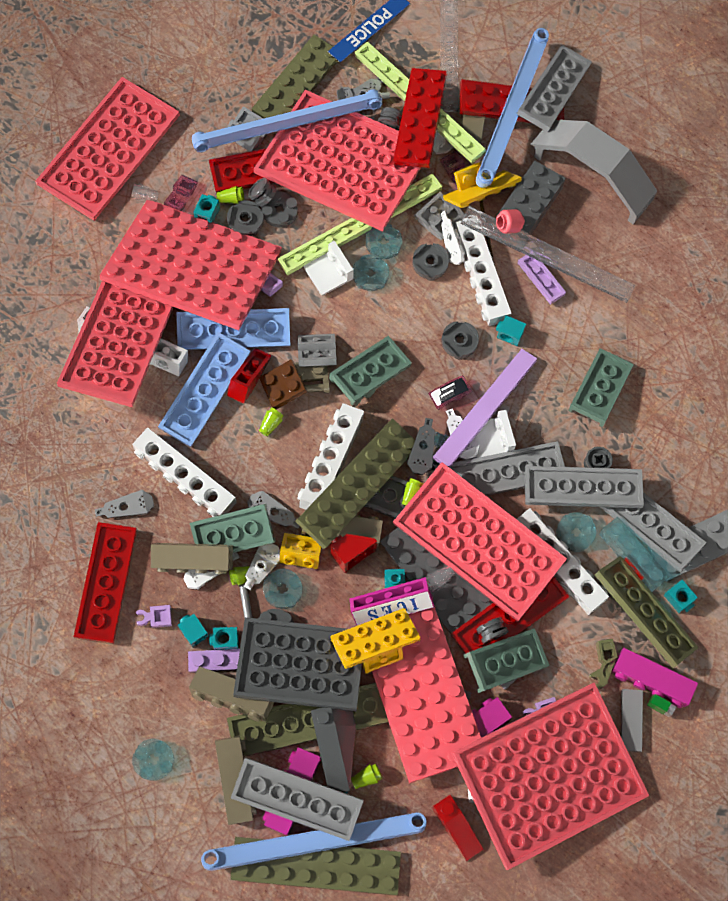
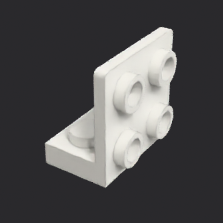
M335 241L328 244V252L304 265L306 273L322 296L353 280L354 270Z
M506 410L499 411L497 418L490 419L475 437L479 444L476 458L515 450L516 443Z

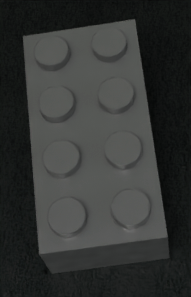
M537 161L533 162L522 178V181L519 182L499 211L500 213L502 210L517 209L522 213L525 219L523 228L520 232L513 233L512 235L524 242H527L563 189L566 179Z

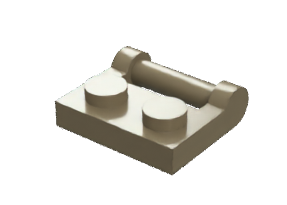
M299 362L295 363L303 382L323 381V384L305 385L308 392L324 391V393H330L327 365L299 367Z

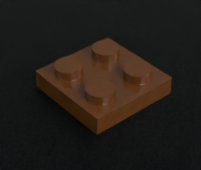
M292 359L259 377L272 408L276 410L308 392Z

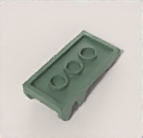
M387 336L331 372L329 379L331 382H335L351 401L352 407H357L364 397L369 399L377 388L409 368L412 362L394 341Z
M600 348L568 411L572 413L574 410L599 422V426L603 427L634 364Z
M267 504L190 523L195 544L233 545V553L276 542L267 511Z
M535 628L464 654V658L469 660L478 683V693L550 666Z

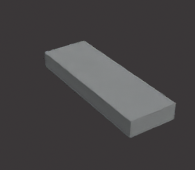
M622 689L621 738L627 751L642 752L643 690Z

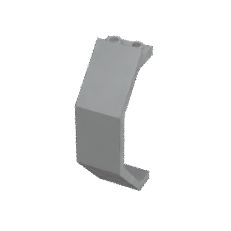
M555 120L548 132L542 130L531 143L536 150L534 157L539 161L542 159L545 149L547 151H565L604 176L629 210L630 216L628 221L633 225L654 200L657 189L630 149L588 121Z

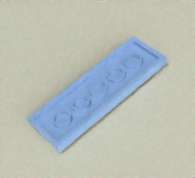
M289 308L250 309L240 330L190 312H176L177 346L186 350L207 349L217 332L245 348L291 346Z
M217 332L158 428L187 446L192 447L229 388L231 378L249 356L250 350Z

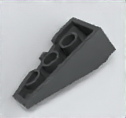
M325 707L311 710L327 787L344 793L349 792L356 731L353 711Z

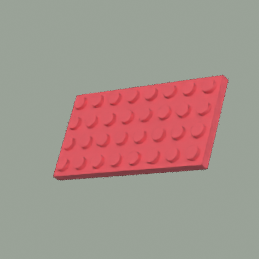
M121 77L35 182L44 190L95 221L177 120L180 113L160 99Z
M102 281L57 381V386L133 407L173 306Z
M443 462L440 463L393 521L394 525L516 621L520 620L567 559Z
M435 607L409 614L420 636V641L402 647L403 659L372 671L409 784L458 768L451 752L481 738Z

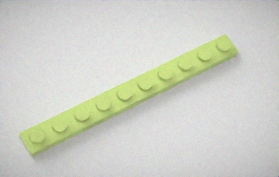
M366 42L354 52L355 56L405 102L409 79L369 42ZM442 109L440 110L436 131L473 164L486 153L485 148Z
M433 173L410 185L391 218L442 191V185ZM350 218L279 257L278 263L288 276L304 267L307 263L326 254L329 243L335 241L338 247L374 227Z

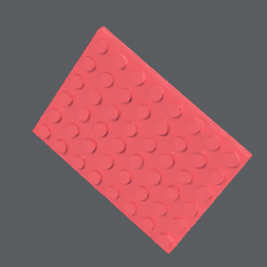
M305 90L291 112L332 101ZM353 112L278 131L256 164L254 173L383 232L421 167L394 165L393 158L399 131L362 114Z
M147 199L102 270L100 280L240 330L281 254L282 247L250 235H242L230 228L213 222L209 223L205 219L195 218L194 215Z
M595 682L451 752L506 870L523 863L649 796Z

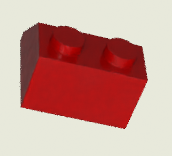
M346 534L342 537L340 535L332 541L331 556L343 572L346 573L376 551L377 541L371 537Z

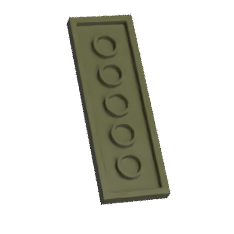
M313 35L252 107V112L263 119L291 112L305 90L313 92L338 60L328 52L333 46Z
M621 556L595 574L601 584L672 668H675L699 648Z

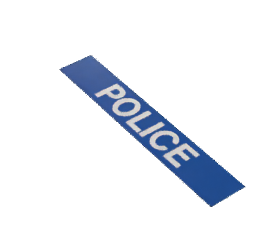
M389 0L328 52L339 62H342L410 3L407 0Z

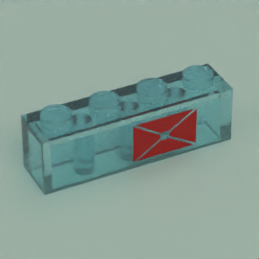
M618 516L599 533L618 557L621 556L651 592L655 591L670 577Z

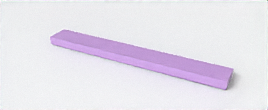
M521 349L433 456V459L438 463L443 462L450 468L537 362V358Z

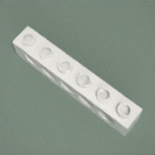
M477 216L457 221L454 230L458 242L463 249L465 270L471 275V287L475 288L477 292L475 294L478 305L481 304L483 309L481 310L482 318L484 321H487L488 326L496 325L500 320L503 321L506 315L511 317L512 313ZM466 238H471L473 241H467ZM471 254H477L479 257H473ZM477 270H483L485 273H478ZM483 286H489L491 289L486 290ZM494 302L496 306H491L488 303Z
M86 306L77 320L79 332L90 307ZM160 338L150 364L180 376L188 363V350Z
M344 403L340 410H336L333 418L335 422L333 425H329L326 433L328 436L327 440L322 441L319 449L321 453L319 457L316 456L312 464L314 469L312 473L308 472L305 483L307 484L305 489L301 488L297 499L300 500V508L306 510L340 474L362 424L363 410ZM334 441H340L341 443L336 444ZM331 456L334 457V459L330 460L326 457ZM325 472L327 475L322 476L319 473ZM317 488V489H319L320 491H319V492H314V491H312V489Z
M148 427L132 444L135 450L134 454L141 460L145 458L149 461L148 465L155 471L160 470L164 473L163 477L170 483L174 481L179 485L177 488L185 495L189 493L193 497L192 500L199 506L204 505L212 517L227 514L237 503L235 496ZM152 449L159 450L155 455L149 454ZM166 461H173V464L171 466H164V463ZM181 472L188 473L185 478H179L178 476ZM197 483L203 485L199 490L193 489V486ZM216 495L218 498L216 501L210 502L208 497Z
M529 508L516 519L529 530L530 528H537L539 531L537 536L545 542H549L555 550L567 558L565 564L559 568L554 577L588 615L609 598L606 588L601 584L599 585L594 580V575L588 569L585 570L581 566L580 559L576 555H572L567 550V545L554 536L555 532L548 525L545 526L541 521V516L536 511L533 512ZM569 572H576L578 579L571 578ZM583 586H588V587H590L592 593H591V594H586V593H584L582 587H583Z

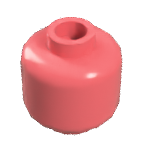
M517 209L502 210L496 218V226L504 234L520 232L525 223L522 213Z

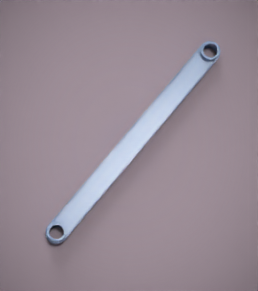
M538 28L531 37L476 176V184L481 188L490 186L495 177L519 116L517 112L526 98L546 47L549 33L545 28Z
M372 89L366 92V94L207 133L197 132L192 136V144L194 149L201 153L212 147L365 109L376 110L382 106V98L378 90Z
M412 813L356 823L350 841L317 830L211 849L203 853L201 862L206 870L214 871L413 835L425 830L427 820L421 813ZM418 819L423 825L416 827L412 824V821ZM210 856H214L217 859L214 864H207L205 861Z

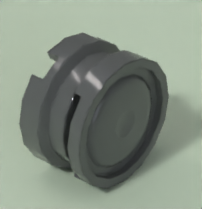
M386 107L382 109L377 122L399 131L402 115L399 110Z
M261 178L251 187L248 197L251 200H255V203L262 207L274 197L276 187L270 184L266 178Z
M594 447L588 451L584 459V467L610 468L613 461L612 455L604 447Z
M502 617L492 619L476 629L478 634L482 636L483 644L490 643L509 632L507 627H504L502 624L504 622Z

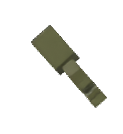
M613 639L601 640L596 643L598 661L601 663V667L591 673L589 678H596L598 680V684H595L597 689H602L608 683L609 676L618 657ZM610 651L611 659L605 660L603 652Z

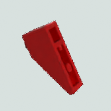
M254 348L231 378L227 396L245 403L253 392L259 377L264 372L272 355Z
M448 795L432 806V810L466 861L483 850V847L451 795Z

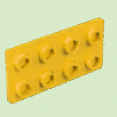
M480 161L454 172L458 190L444 195L443 198L460 208H464L474 201L485 199L490 194L500 193L504 188L516 186V183L521 182L522 178L502 170L495 174L490 186L481 188L476 184V176L482 163Z
M403 608L331 635V641L345 669L362 663L365 673L402 660V647L420 641V636L406 609Z

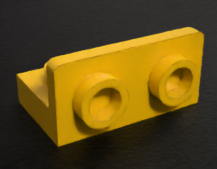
M284 533L279 562L287 565L318 569L322 547L312 537Z

